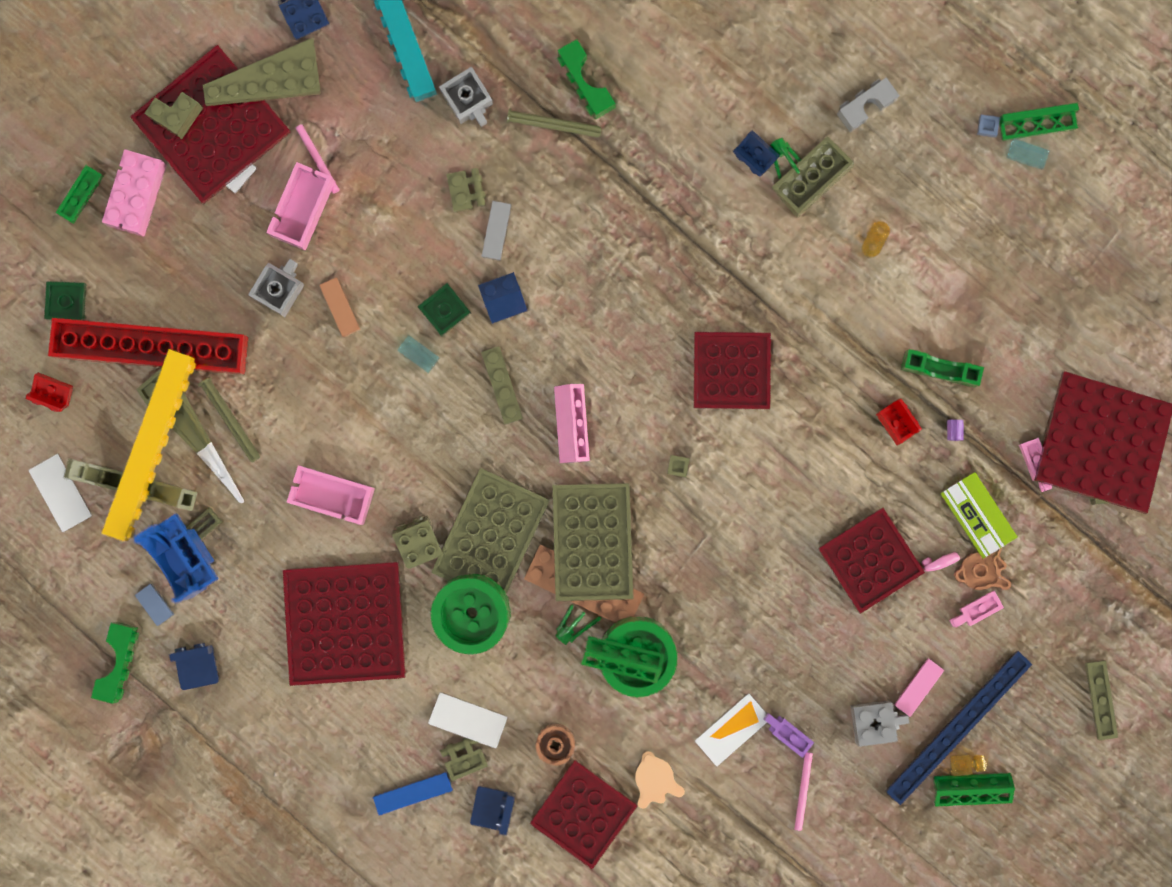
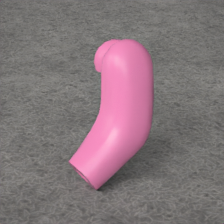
M956 552L940 557L934 562L928 557L921 564L924 566V571H935L959 561L960 558Z

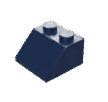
M514 272L478 285L492 324L528 311Z

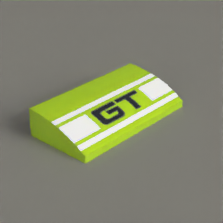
M976 472L941 493V496L982 559L1018 538Z

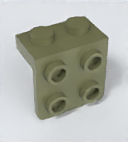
M421 515L414 518L413 522L407 525L401 523L395 526L392 536L408 569L442 555V550L432 530L431 521L428 516L423 517Z

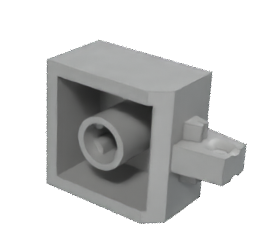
M472 67L439 86L443 97L460 124L469 119L471 121L476 119L480 127L487 124L483 114L486 112L485 109L493 105V102ZM466 93L469 97H463V94Z
M289 259L285 267L281 265L279 269L268 263L248 295L283 317H286L304 287L301 281L295 279L297 274L294 271L298 263ZM274 288H279L280 291H279V292H275V291H273V289H274Z
M891 701L850 705L855 743L859 747L898 742L896 730L900 729L899 725L909 724L908 715H898L897 711L894 712ZM873 719L878 722V724H875V727L870 725V723H873Z

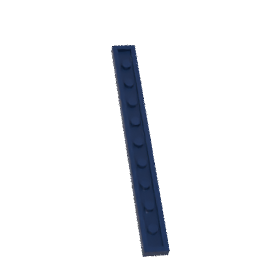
M1016 651L885 791L901 806L1033 664L1019 651Z

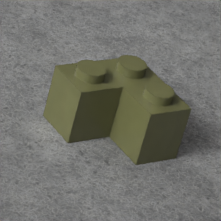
M181 92L172 107L154 98L145 114L151 120L182 139L203 107L197 101Z

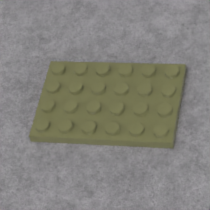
M480 468L442 548V555L438 557L431 573L448 581L459 575L481 574L496 581L507 594L550 500Z
M629 483L553 485L555 601L633 599Z

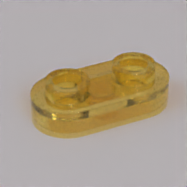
M878 221L871 226L861 247L864 256L874 258L881 252L890 233L887 223ZM877 228H882L884 232L882 234L878 233ZM873 244L875 246V250H870L869 245Z

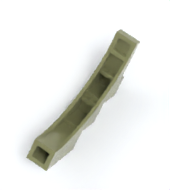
M68 459L63 478L117 491L124 472ZM156 480L152 484L149 483L147 489L149 491L147 499L181 509L193 510L197 496L195 491Z

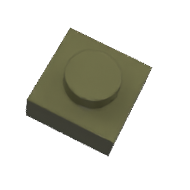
M670 455L667 474L686 478L690 458Z

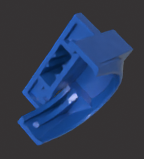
M178 514L172 515L158 525H151L134 537V542L145 548L162 570L173 590L174 598L171 600L174 603L192 599L207 589V586L219 579L210 565L215 560L195 529L187 530Z

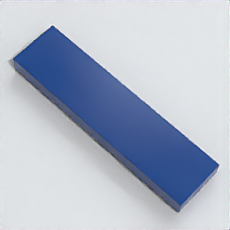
M444 772L373 796V800L380 816L453 791L448 773Z

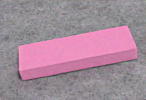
M927 658L894 705L911 717L944 670Z

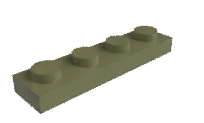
M500 347L481 352L504 424L507 425L522 420L523 417Z
M1106 660L1085 663L1097 740L1118 738Z

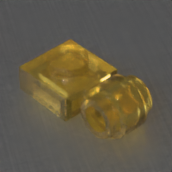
M970 754L950 756L952 776L972 775V768H975V772L987 771L988 759L985 758V755H974L972 761Z

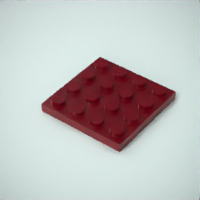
M694 332L693 409L770 410L771 333Z
M883 507L818 548L859 614L925 573Z
M574 760L529 824L593 870L638 805L577 760Z

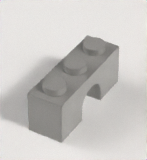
M887 78L882 81L877 79L870 85L871 88L865 92L863 89L855 95V100L852 102L848 100L839 107L840 110L837 115L850 133L864 124L869 118L864 112V104L873 103L882 111L898 99L899 94Z

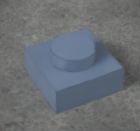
M981 114L979 116L977 135L996 138L1000 117Z

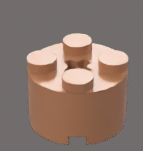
M551 724L544 727L538 734L536 741V751L539 758L545 763L554 766L562 765L569 761L575 749V739L572 732L561 724ZM553 740L560 742L558 749L550 746Z

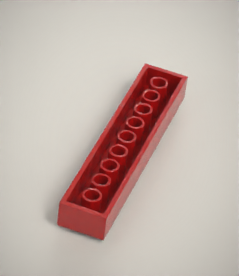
M52 318L48 356L55 359L162 368L170 349L195 358L196 366L194 371L245 375L248 337L244 334Z

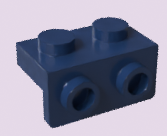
M753 130L733 150L737 159L744 162L751 172L759 177L766 173L780 157Z

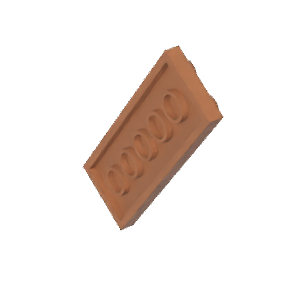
M540 544L524 580L555 594L554 551ZM633 588V599L571 602L616 623L621 619L634 617L644 593Z

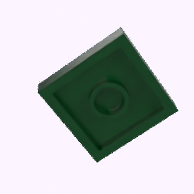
M46 281L44 319L60 318L84 321L86 283Z
M448 283L417 306L441 337L471 314Z

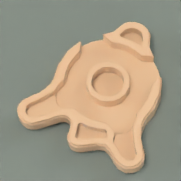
M646 751L642 754V760L635 773L636 784L640 790V796L637 801L638 806L644 809L651 802L664 803L666 793L682 797L685 791L683 787L675 782L671 766L663 759L655 756L651 751Z

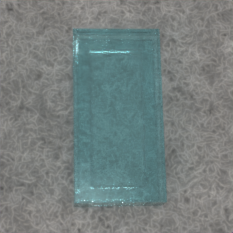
M1013 139L1006 158L1043 170L1050 150Z
M409 335L397 350L427 373L432 370L440 359Z

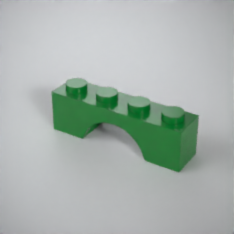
M578 39L558 49V57L556 59L561 68L565 67L567 70L566 76L571 84L574 83L577 87L575 91L579 99H584L586 102L585 108L588 114L598 119L615 109L616 104L606 87L595 88L584 81L581 69L587 61V55Z
M908 349L904 353L901 370L976 388L981 384L984 367L933 357L928 353Z
M119 622L110 623L106 642L115 651L116 665L108 676L95 680L91 699L115 704L123 698L124 689L122 687L124 681L129 676L127 668L134 656L132 649L139 637L138 627Z

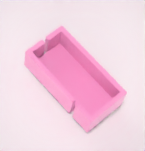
M124 149L119 165L122 167V170L118 169L102 223L109 227L123 231L126 230L129 233L144 237L166 164L162 160Z
M296 162L275 211V214L281 218V221L273 217L266 233L271 237L306 251L335 180L327 174L317 170L314 171L312 168Z
M297 467L293 482L300 485L299 487H291L287 503L364 525L375 488L306 467Z

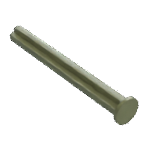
M511 108L508 111V124L509 122L593 137H600L601 134L600 126L511 111Z
M208 377L201 381L198 386L202 387L251 463L257 461L260 458L259 453L212 383V378Z

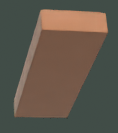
M336 277L320 284L319 286L342 337L344 338L361 330L338 278Z

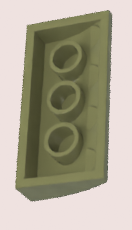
M827 136L796 164L800 171L799 174L792 168L772 186V189L798 218L854 166V162Z

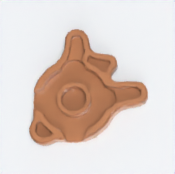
M1002 547L983 559L978 552L969 554L962 561L960 568L955 571V579L975 590H986L991 587L1009 590L1011 582L1000 574L1007 567V564L1000 558Z

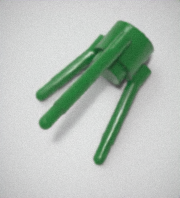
M783 137L772 142L770 147L780 157L785 155L795 172L799 174L800 171L788 152L798 163L802 159L794 152L788 142H785ZM778 160L774 162L778 178L781 179Z
M571 604L562 622L556 628L558 632L555 636L565 645L569 641L573 643L578 636L595 625L602 617H597L575 633L573 628L583 618L585 612H582L570 626L565 625L574 607Z

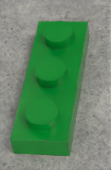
M85 165L55 213L74 224L104 176Z

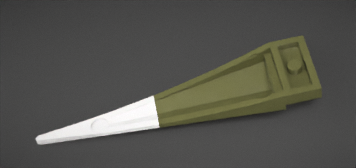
M162 368L136 389L147 406ZM183 392L181 396L182 405L175 412L174 417L176 421L172 429L209 466L238 502L243 503L244 499Z

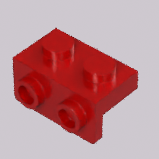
M38 372L34 375L31 392L26 394L25 399L30 400L33 404L48 407L51 411L61 412L69 406L73 386Z
M901 398L876 414L897 446L922 430L918 421Z

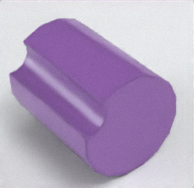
M947 420L948 441L964 440L963 420Z

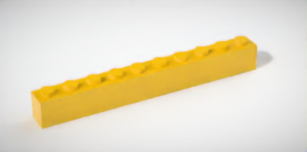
M170 349L168 350L101 534L121 541H129V538L132 539L135 533L134 524L142 514V509H140L142 502H145L149 495V491H147L149 483L152 484L156 475L154 472L155 467L160 464L162 454L160 453L162 448L168 443V431L175 424V412L182 405V393L186 392L189 386V381H187L189 374H192L195 369V358Z

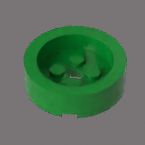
M481 574L459 575L451 579L438 592L431 607V623L438 639L449 649L468 655L480 654L493 648L503 637L511 618L509 599L503 588L493 579ZM468 608H475L477 615L469 617L467 613Z
M631 616L619 620L606 631L602 638L604 640L664 654L663 667L657 683L601 670L604 678L612 688L630 697H646L666 687L675 674L678 656L672 636L661 623L644 616ZM645 672L646 674L655 675L652 672Z

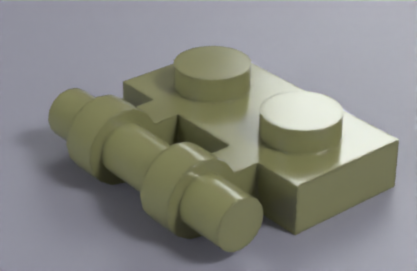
M478 168L471 169L472 177L468 178L465 171L446 174L454 213L473 209L471 201H477L478 207L485 206L484 199L486 195L482 190L481 182L483 180L482 175H479ZM474 184V194H470L468 185Z
M465 737L463 741L456 744H448L446 748L440 750L442 757L447 755L451 757L450 761L445 762V766L452 781L488 767L482 749L473 750L472 745L478 742ZM466 748L467 754L458 757L456 752Z

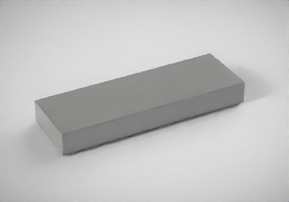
M492 201L482 252L483 258L501 261L511 204Z

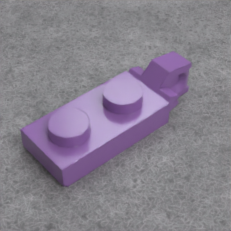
M769 713L763 718L771 725L769 727L771 733L802 758L814 744L811 739L786 719L780 716L775 719Z

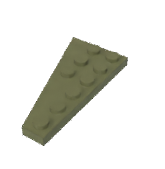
M313 38L203 85L206 106L321 94Z

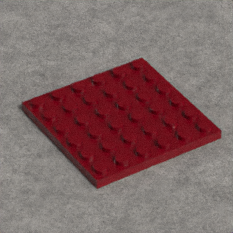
M218 44L130 116L202 204L209 201L291 133L265 100L206 106L203 85L239 70ZM181 92L197 101L203 109L181 139L151 120L145 114L154 98L172 107Z
M1066 371L1062 372L1034 481L1147 514L1172 417V403Z
M399 562L283 570L289 686L406 678Z

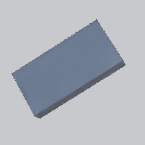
M149 584L135 595L157 626L174 615L153 584Z

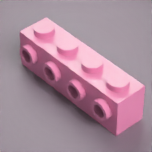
M584 384L554 387L560 463L590 461Z

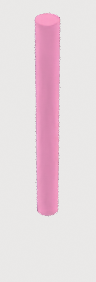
M303 125L297 126L296 130L320 172L331 176ZM334 183L331 190L333 194L339 191L336 183Z
M807 752L804 756L794 830L802 831L813 755L810 752Z

